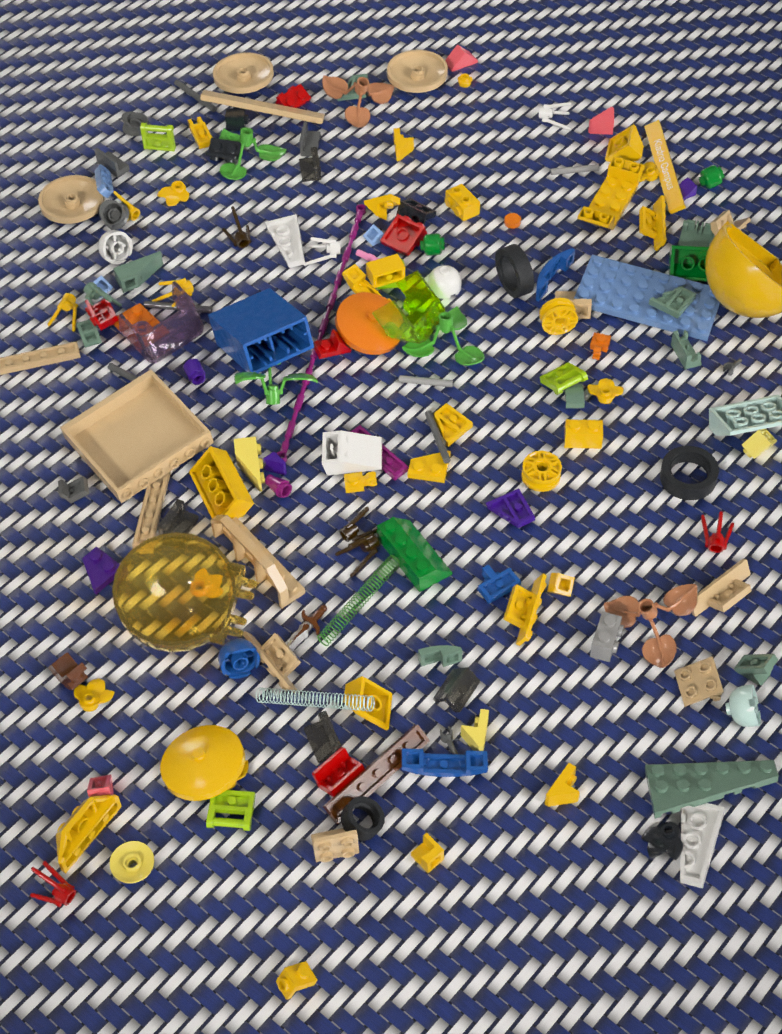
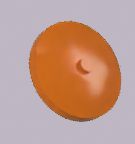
M361 292L348 296L340 304L335 317L336 329L342 340L354 350L364 354L380 355L390 352L400 343L404 334L405 324L399 309L390 300L375 293Z

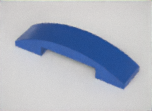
M571 248L563 251L545 264L537 279L536 301L539 302L548 292V282L557 271L561 269L566 272L574 263L575 249Z
M402 748V770L434 777H463L488 772L487 751H466L465 755L423 753V749Z

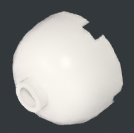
M110 230L101 236L98 249L100 255L106 261L112 264H121L126 261L124 259L128 255L132 254L133 244L131 238L126 233L119 230Z
M442 265L434 268L430 273L428 290L432 292L434 297L448 299L451 298V295L455 294L456 296L461 291V276L454 267Z

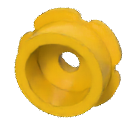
M466 73L458 77L459 86L464 88L469 87L473 80Z

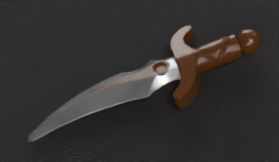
M321 605L311 617H308L305 614V610H302L301 616L304 623L299 625V629L291 635L287 642V646L292 652L308 637L311 628L315 629L317 636L319 635L320 627L317 621L327 611L326 605Z

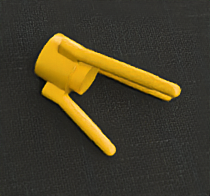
M114 191L113 194L129 209L128 221L130 219L135 221L140 215V210Z
M185 278L159 282L158 285L178 284V286H176L175 291L157 297L152 301L157 302L175 294L182 295L181 298L171 305L175 307L187 297L192 296L194 287L191 281Z
M65 293L57 310L47 324L48 326H51L61 309L64 311L73 309L72 331L75 332L78 304H76V297L73 294Z

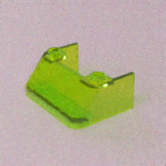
M417 270L396 283L406 296L403 307L409 313L408 317H406L395 300L377 309L372 314L385 330L387 336L393 339L421 344L427 341L435 330L436 325L439 324V314L445 312V308Z

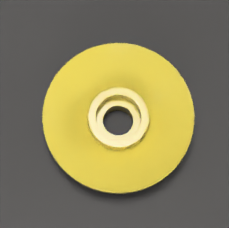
M130 841L120 845L115 849L110 858V870L113 876L123 883H136L145 879L154 867L152 850L146 844L138 841ZM133 863H136V864H137L135 867L130 868V865H131V864H133Z

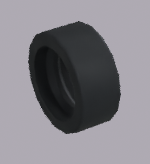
M355 797L343 808L341 813L343 829L346 832L357 830L358 840L360 841L372 839L385 823V815L382 808L370 797ZM357 808L365 811L371 817L373 827L369 829L359 825L354 819L353 809Z

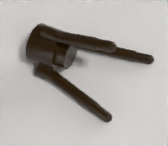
M232 206V213L238 228L235 239L225 228H222V231L233 242L235 247L246 248L252 242L249 225H246V232L242 231L234 206Z
M365 507L339 530L341 537L346 542L350 540L354 542L372 533H377V529L357 535L359 529L355 523L369 511V507Z
M373 533L348 544V547L335 553L336 556H339L359 546L363 552H369L350 574V577H353L373 555L378 553L376 548L380 546V542Z

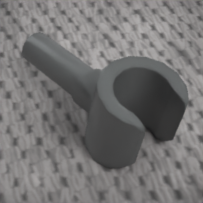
M739 358L734 363H725L723 365V372L729 369L728 375H733L734 368L742 362V359Z
M448 727L449 734H443L442 730H440L441 741L447 743L452 754H458L452 741V728Z

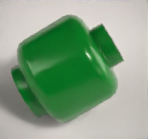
M716 165L702 169L699 182L702 187L705 186L708 189L720 185L724 178L722 169Z
M439 233L426 234L423 240L420 241L421 251H424L427 256L440 255L445 250L444 237H441Z

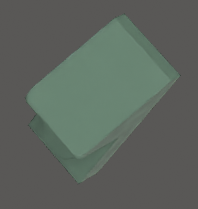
M775 654L744 655L734 670L757 685L762 686L770 676L778 658Z

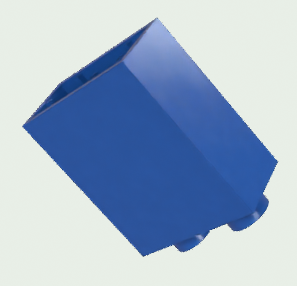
M271 288L208 314L216 344L246 372L259 373L314 348L307 317Z

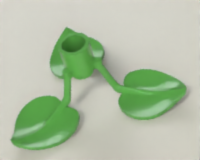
M242 128L240 135L223 129L219 139L238 141L241 143V149L237 165L233 163L223 164L220 167V174L231 180L244 178L247 169L240 166L244 147H250L252 143L256 152L259 153V157L267 161L278 160L286 153L287 149L268 144L257 147L256 138H253V130L251 128Z
M457 306L449 312L439 314L438 325H436V332L432 341L425 337H417L402 346L403 351L411 356L426 357L434 352L432 345L436 342L439 330L443 333H450L452 331L459 351L455 354L457 363L469 366L480 363L485 359L483 352L475 346L469 345L463 349L460 347L455 330L464 328L467 325V318Z
M271 367L268 368L269 385L267 387L264 381L265 374L239 372L234 376L235 384L245 380L261 379L264 395H266V404L269 405L280 404V394H283L285 382L288 380H308L318 384V380L311 374L295 373L285 376L281 387L278 388V385L272 383Z

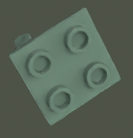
M684 220L678 246L709 247V244L715 237L711 231V224L705 223L704 226V222H702V225L699 226V221L695 225L696 221Z

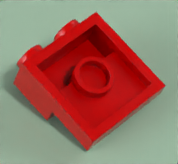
M397 214L380 239V242L408 257L415 246L419 247L420 241L427 234L426 227L420 222L412 221L406 215L401 216Z

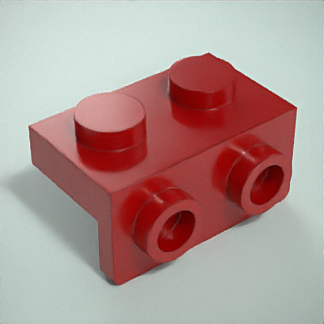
M301 84L296 87L293 85L285 94L283 92L276 97L277 100L274 104L300 108L311 100V96Z
M88 299L85 300L87 305L85 310L90 316L91 322L94 326L98 325L101 331L119 321L111 303L106 299L93 306Z
M341 747L315 769L312 775L318 787L334 797L365 768L362 763L349 756L346 748Z

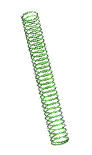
M396 558L395 560L398 561L399 565L396 564L395 566H397L398 568V566H400V561ZM386 560L382 564L383 568L387 571L388 569L384 567V565H386L392 571L390 575H388L386 572L384 573L388 576V578H386V580H383V578L377 574V570L373 574V578H375L378 582L380 580L377 579L375 575H377L383 581V583H381V586L382 584H384V581H387V579H389V576L393 574V571H395L392 570V568L386 564ZM367 580V582H365V584H364L365 587H363V586L361 587V588H363V591H364L367 595H369V593L366 592V591L364 590V588H366L370 593H372V592L366 587V585H367L368 583H371V581L368 582V580ZM377 582L375 584L378 585L379 588H377L373 583H371L372 586L377 589V591L378 589H380V585ZM358 590V592H356V594L361 593L365 598H367V596L363 594L362 591L359 592ZM360 596V598L365 601V603H363L360 599H358L363 604V606H361L357 601H355V599L352 600V598L348 602L349 605L346 604L345 606H347L346 609L353 613L348 608V606H350L354 611H356L350 605L352 601H355L361 607L358 608L355 604H353L358 609V611H356L357 614V612H359V609H362V607H364V604H366V602L368 601H366L363 597ZM343 608L342 610H340V612L342 611L341 614H343L346 618L348 617L343 613V611H345L349 616H351L346 610H343ZM338 617V618H333V619H335L334 622H336L339 626H341V624L338 623V622L336 621V619H338L341 623L344 624V622L341 621V620L339 619V617ZM324 633V634H319V635L317 636L318 640H319L323 645H325V644L320 640V638H319V636H321V637L325 640L326 638L322 636V635L326 636L325 633Z

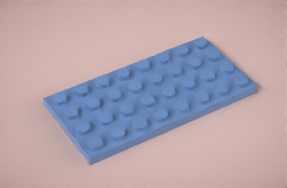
M593 254L574 299H592L591 310L670 332L678 330L679 334L682 335L684 330H686L689 337L708 341L720 305L709 285ZM680 286L696 293L694 301L678 319L649 305L651 297L655 299L662 297L663 293L673 291Z

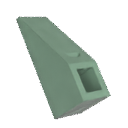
M161 251L113 268L116 281L123 293L140 287L163 266Z

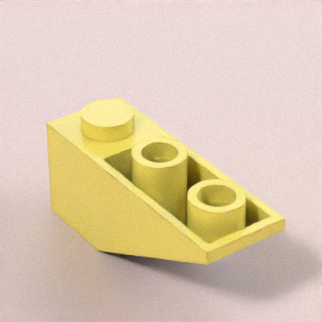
M256 436L234 439L237 466L259 491H262V483H265L264 472H260V469H263L262 458H258V455L262 454L261 444H257Z

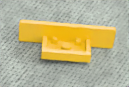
M663 195L654 203L653 210L642 206L639 210V233L654 239V250L656 251L661 246L663 247L667 241L665 196Z
M544 573L534 581L531 592L517 584L512 588L503 620L520 628L516 644L519 646L525 641L528 642L533 634L531 630L532 625L537 619L536 611L542 602L540 597L547 585L545 582L547 575Z

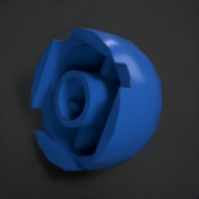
M235 638L229 640L220 648L218 662L224 675H228L231 679H240L250 675V670L259 666L260 655L250 641L243 638Z

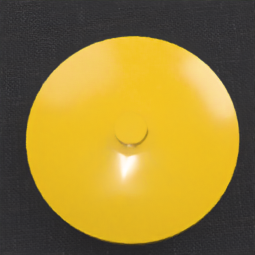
M217 725L195 727L179 735L167 747L160 764L161 777L168 790L178 798L188 801L207 800L222 794L237 781L244 768L245 751L237 735L225 727Z

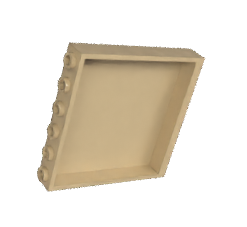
M152 370L147 371L60 427L68 443L121 504L214 443L210 430Z

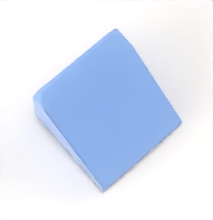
M373 224L363 237L372 246L380 243L384 233Z
M102 275L94 281L105 293L113 289Z

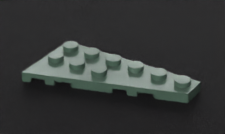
M774 760L645 765V774L655 819L662 817L663 813L669 811L672 813L679 812L680 808L689 805L696 807L722 799L724 795L729 793L734 795L742 793V789L749 787L755 789L778 782L779 777Z

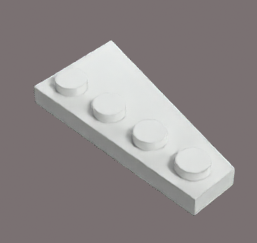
M297 215L265 222L288 267L304 265L305 258Z
M706 803L696 807L689 805L682 808L681 841L683 843V850L680 858V883L703 888L724 817L725 807Z

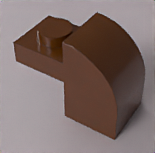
M68 652L47 667L58 681L69 690L75 689L88 678L84 673L87 667L82 662L77 664Z

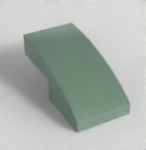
M90 319L76 323L85 348L102 343L98 330Z
M577 383L564 390L566 408H584L585 400L582 383Z
M439 645L418 649V661L421 667L441 661L442 666L446 667L462 661V648Z

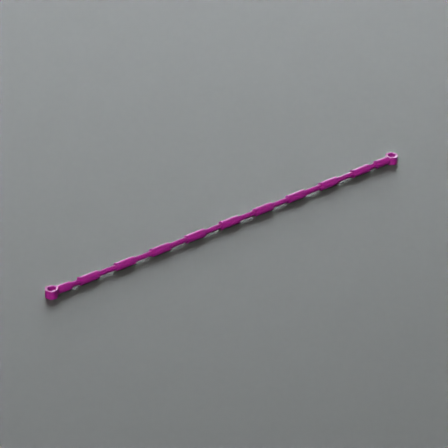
M364 204L356 206L355 224L352 226L349 235L350 239L342 257V264L334 281L335 286L326 306V314L322 319L317 341L322 340L323 334L326 332L329 323L328 318L337 298L336 293L343 279L342 272L349 260L352 243L359 229V223L362 216L366 214V206ZM314 348L310 356L309 366L305 373L311 375L314 362L318 357ZM302 380L303 385L293 408L294 413L285 433V441L282 442L280 451L277 452L280 457H283L282 459L287 462L289 440L292 438L296 426L295 421L305 398L306 387L310 382L308 380Z

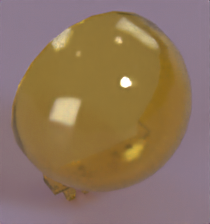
M175 532L157 535L134 547L121 561L115 573L112 592L114 607L118 617L131 636L145 646L158 651L177 653L191 651L208 642L224 645L227 635L242 637L244 633L242 630L230 627V623L245 626L247 623L245 618L233 615L238 598L252 600L255 596L250 591L242 590L241 586L256 589L258 583L255 580L244 578L246 573L245 565L230 562L223 552L207 539L193 534Z

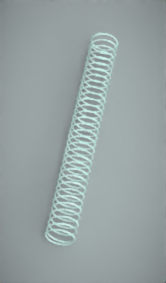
M262 687V688H261L262 691H263V693H262V700H260V702L257 700V702H258V703H261V702H262V703H270V702L267 700V699H268L267 691H266V701H264L263 696L265 697V689H267V688H263V687ZM275 689V690H277V694H278V698H279V690H281V689ZM281 690V692H280V702H278V703L275 702V703H272V704H283V705H285V704H284L285 699H284L283 703H282V701H281V700H282V696H281L282 690ZM297 690V691L299 692V693H298V698H299V699H298L297 704L299 703V700H300V692H302V695H303V698H304L303 692H306V691H302V690L299 691V690ZM315 691L314 693H316V698L318 700V693L320 692ZM307 692L305 694V703L307 701ZM321 692V693H320V696H321L322 693L324 694V695H323V704H324V702H325V693H324V692ZM313 693V695H312V704H313V705H314V703H313V702H314V693ZM332 693V694L335 695V696H334V705H333V706H335L336 694H335V693ZM294 694V703H292V704L289 703V704H286V705H297L296 702H295V701H296L295 694ZM332 694L330 696V705L332 703ZM338 694V698H337V706H338V707H339V695H340V694ZM343 694V695H345V705H344V707H346V702H347V697H346V696H347V695H346V694ZM355 694L354 696H356V706H355V708H356V707H357V702H358V698H357V697L360 696V695H356V694ZM343 695L341 697V706L343 703ZM349 695V699H348V704H349L348 707H349V708H350V696H351V695ZM364 695L360 696L359 708H361V697H364ZM319 696V705H317V706L314 705V706H311V707H322V708H324V707H323V704H322V706H321V697H320V696ZM367 696V707H366V709L368 708V703H369V698H370V697H371V706H372V697H373V696Z

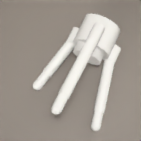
M571 103L544 104V106H540L539 119H542V122H548L571 131V127L549 119L553 117V114L569 115V112L553 111L552 108L570 106Z
M311 237L312 241L326 244H306V248H326V253H330V255L305 262L304 266L336 258V255L340 254V241Z

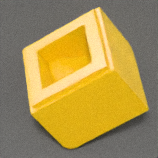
M551 573L547 592L571 597L575 578L561 573Z

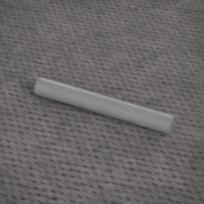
M599 164L551 169V175L599 171Z
M399 376V382L453 387V380Z

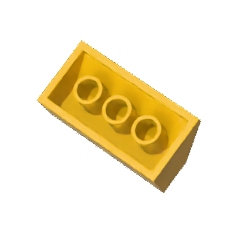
M210 446L190 469L191 478L211 518L217 515H228L231 519L243 517L254 505V502L228 452Z

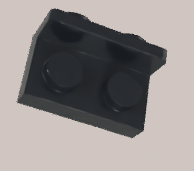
M211 138L209 152H206V156L210 157L212 161L219 162V159H223L226 163L234 164L235 161L238 162L241 143Z
M411 198L400 201L397 214L401 216L406 215L412 221L420 222L425 225L426 220L434 218L437 212Z

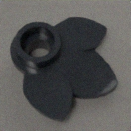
M665 822L660 827H651L641 837L643 841L648 842L647 851L651 859L667 852L673 860H677L683 850V843L679 838L680 828L674 822ZM667 830H672L671 833H665Z

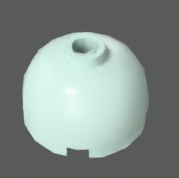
M744 685L733 690L729 696V702L725 703L727 715H732L734 722L743 727L761 725V715L757 705L759 702L754 685Z

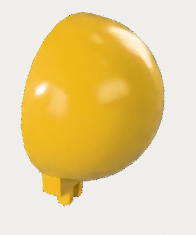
M727 221L713 238L706 255V278L713 295L725 308L744 317L764 318L782 313V264L776 256Z

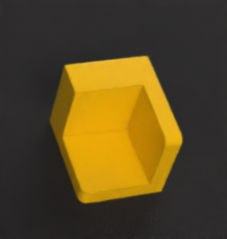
M426 832L423 835V843L411 852V857L429 873L444 860V849Z

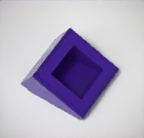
M687 177L679 184L683 200L696 195L697 185L690 178Z
M272 452L263 458L266 471L281 475L287 474L286 462L276 452Z

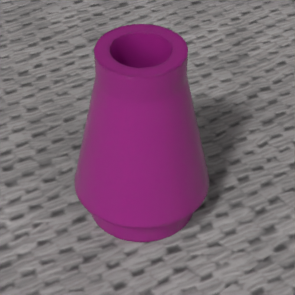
M268 475L265 479V484L278 497L285 498L292 491V486L287 480L273 475Z

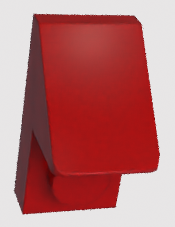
M334 329L331 332L330 338L314 341L313 343L314 350L319 359L352 351L351 347L342 340L339 333Z

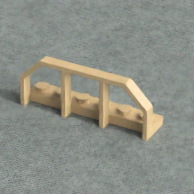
M217 515L210 520L213 536L217 538L224 533L233 543L236 561L239 562L246 557L254 565L256 582L259 584L267 579L278 592L281 609L305 594V588L237 517L231 519L228 515Z

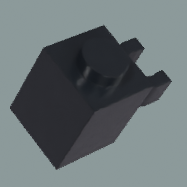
M237 107L226 108V130L240 131L246 127V124L249 123V117L245 114V109Z

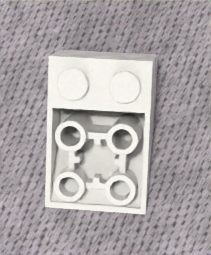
M342 430L323 432L322 465L326 475L382 470V437Z

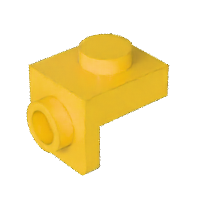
M307 961L285 967L276 980L278 988L286 1000L291 999L296 991L314 986L317 982V978Z

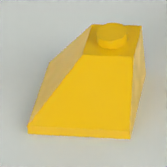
M634 124L609 139L605 156L606 161L611 162L614 156L632 162L638 161L642 157L644 146Z
M363 676L345 684L346 705H349V695H351L350 708L355 694L364 695V707L366 709L367 696H373L372 706L371 697L368 703V708L371 706V712L360 710L363 707V696L361 697V708H359L360 696L357 697L356 708V696H354L353 706L355 709L359 708V710L352 711L380 728L388 730L392 693Z

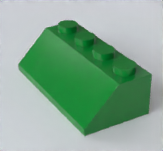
M670 246L669 275L691 281L707 282L705 261L709 247Z
M392 517L377 525V538L379 542L392 555L391 557L395 556L400 561L399 567L419 592L452 575V571L410 520Z

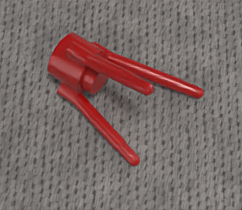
M722 511L719 512L717 531L710 537L705 516L701 515L705 547H708L709 551L713 553H720L727 549V543L734 527V523H731L724 538L721 534Z
M46 861L42 863L60 883L55 882L35 867H32V872L54 887L52 891L54 898L31 893L30 897L53 903L58 907H61L62 904L67 906L72 902L76 894L74 886L69 884Z

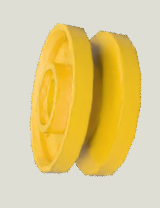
M554 298L547 301L539 310L541 325L548 334L560 335L567 333L578 323L575 306L569 299Z
M534 451L528 454L523 460L521 477L523 483L528 488L539 492L554 489L560 482L561 461L556 455L547 451Z

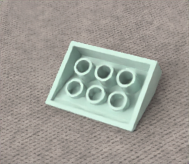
M779 394L709 408V428L716 436H731L782 425V397Z

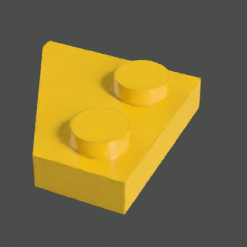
M447 403L434 413V419L447 447L473 427L472 421Z
M440 453L413 458L410 461L407 473L408 478L445 483L449 463L445 464Z

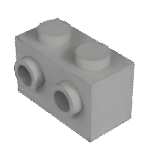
M602 611L592 641L590 657L610 662L612 654H616L619 642L617 638L622 637L624 625H621L622 616Z

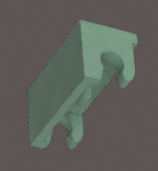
M678 330L673 331L671 346L684 369L701 366V354L699 352L696 354L688 340V332L684 330V334L679 337Z

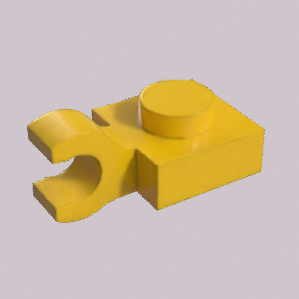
M362 472L344 474L346 493L365 491L364 486H376V473L368 472L365 476H363Z

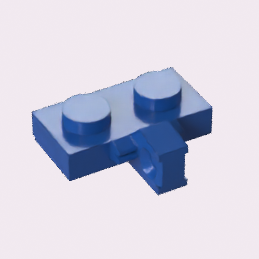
M488 564L482 568L481 574L485 579L482 584L478 585L477 590L487 603L490 604L511 592L516 584L521 586V580L511 568L501 573H495Z

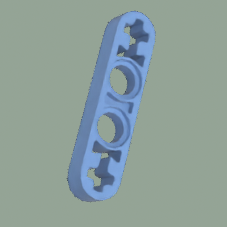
M100 164L95 170L97 190L101 195L109 198L114 192L111 173Z

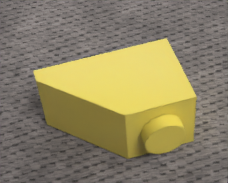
M766 428L760 429L742 444L744 447L743 451L749 458L753 457L755 459L773 446L777 440Z

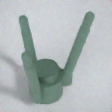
M89 282L84 287L83 291L86 293L84 298L88 299L92 306L94 305L92 299L96 300L100 296L119 307L122 306L121 303L105 293L94 282Z

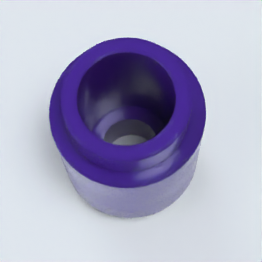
M189 359L185 362L183 369L189 381L194 385L202 384L206 379V373L198 359Z

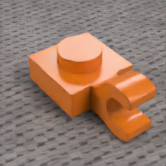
M594 332L590 343V349L594 352L592 359L599 360L601 352L607 353L611 341L610 335Z

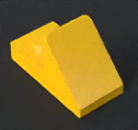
M393 128L396 161H401L414 150V138H404V135L400 134V128Z
M388 194L365 200L364 204L376 216L387 220V209L400 205V198Z
M571 763L567 764L546 793V806L578 802L580 792L572 787L577 779V776H575L576 766Z

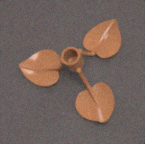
M325 75L322 78V86L325 93L334 99H340L343 94L347 95L355 88V92L359 95L357 107L349 106L345 110V118L351 125L358 128L366 126L370 120L369 110L364 107L360 108L362 95L367 92L374 102L384 104L391 99L395 86L387 83L369 84L367 78L359 77L357 83L354 82L348 89L347 82L342 78Z
M685 584L669 590L663 599L667 607L659 605L657 602L653 603L651 599H643L638 602L632 596H622L605 602L604 609L607 613L622 616L621 625H624V628L633 626L636 622V617L641 615L645 620H649L656 638H650L644 643L642 653L650 664L664 668L674 659L677 647L676 642L670 635L666 634L659 637L653 621L658 614L657 608L667 612L672 610L677 616L689 615L696 608L698 588L696 584Z

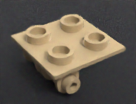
M713 656L674 671L685 707L707 698H711L713 701L721 699L724 690Z

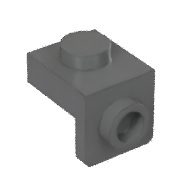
M84 476L69 484L62 479L58 481V493L61 498L66 499L69 503H73L89 494L88 479Z

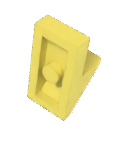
M480 709V716L475 717L474 727L461 725V737L473 751H484L489 710Z

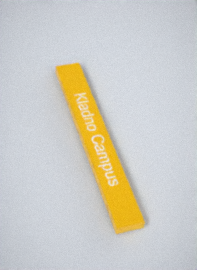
M657 120L644 127L656 168L659 169L658 176L671 215L685 209L686 206L661 123Z

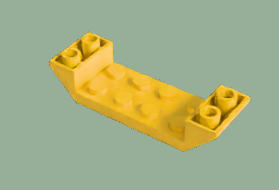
M614 156L608 165L606 179L589 207L583 206L577 219L614 230L638 188L644 165Z

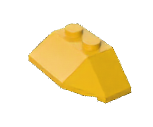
M117 795L91 796L87 798L80 806L73 810L70 818L59 826L56 833L57 856L63 873L66 874L122 807Z

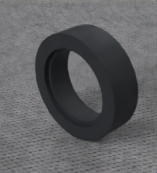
M511 244L498 249L495 254V265L501 284L506 292L513 298H519L531 293L534 289V274L525 252L517 244Z
M680 446L672 449L664 456L660 471V481L664 489L674 497L683 500H699L708 496L714 490L719 474V466L716 459L708 451L695 446ZM691 462L701 466L706 471L707 478L697 484H688L676 479L671 469L678 463Z

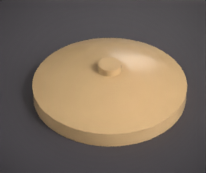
M427 50L402 52L394 56L387 66L389 82L402 91L412 93L434 90L445 82L448 75L446 61L440 55Z
M248 52L227 56L220 60L213 69L215 84L220 89L235 94L258 91L267 86L274 76L273 64L268 58L260 54Z
M69 175L51 181L42 189L38 199L42 214L49 220L62 224L79 223L90 219L99 212L100 205L105 201V197L97 190L96 180L82 175Z

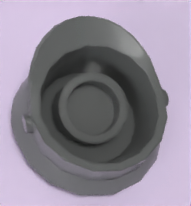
M129 111L122 114L124 122L122 130L127 135L140 136L141 123L150 125L148 117L143 113Z
M110 199L105 200L99 207L101 219L111 230L121 229L129 219V209L123 203Z

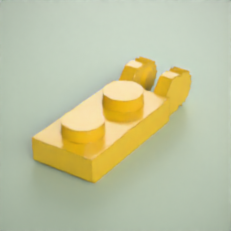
M197 117V124H194L191 119L187 120L199 149L209 147L212 136L201 117Z

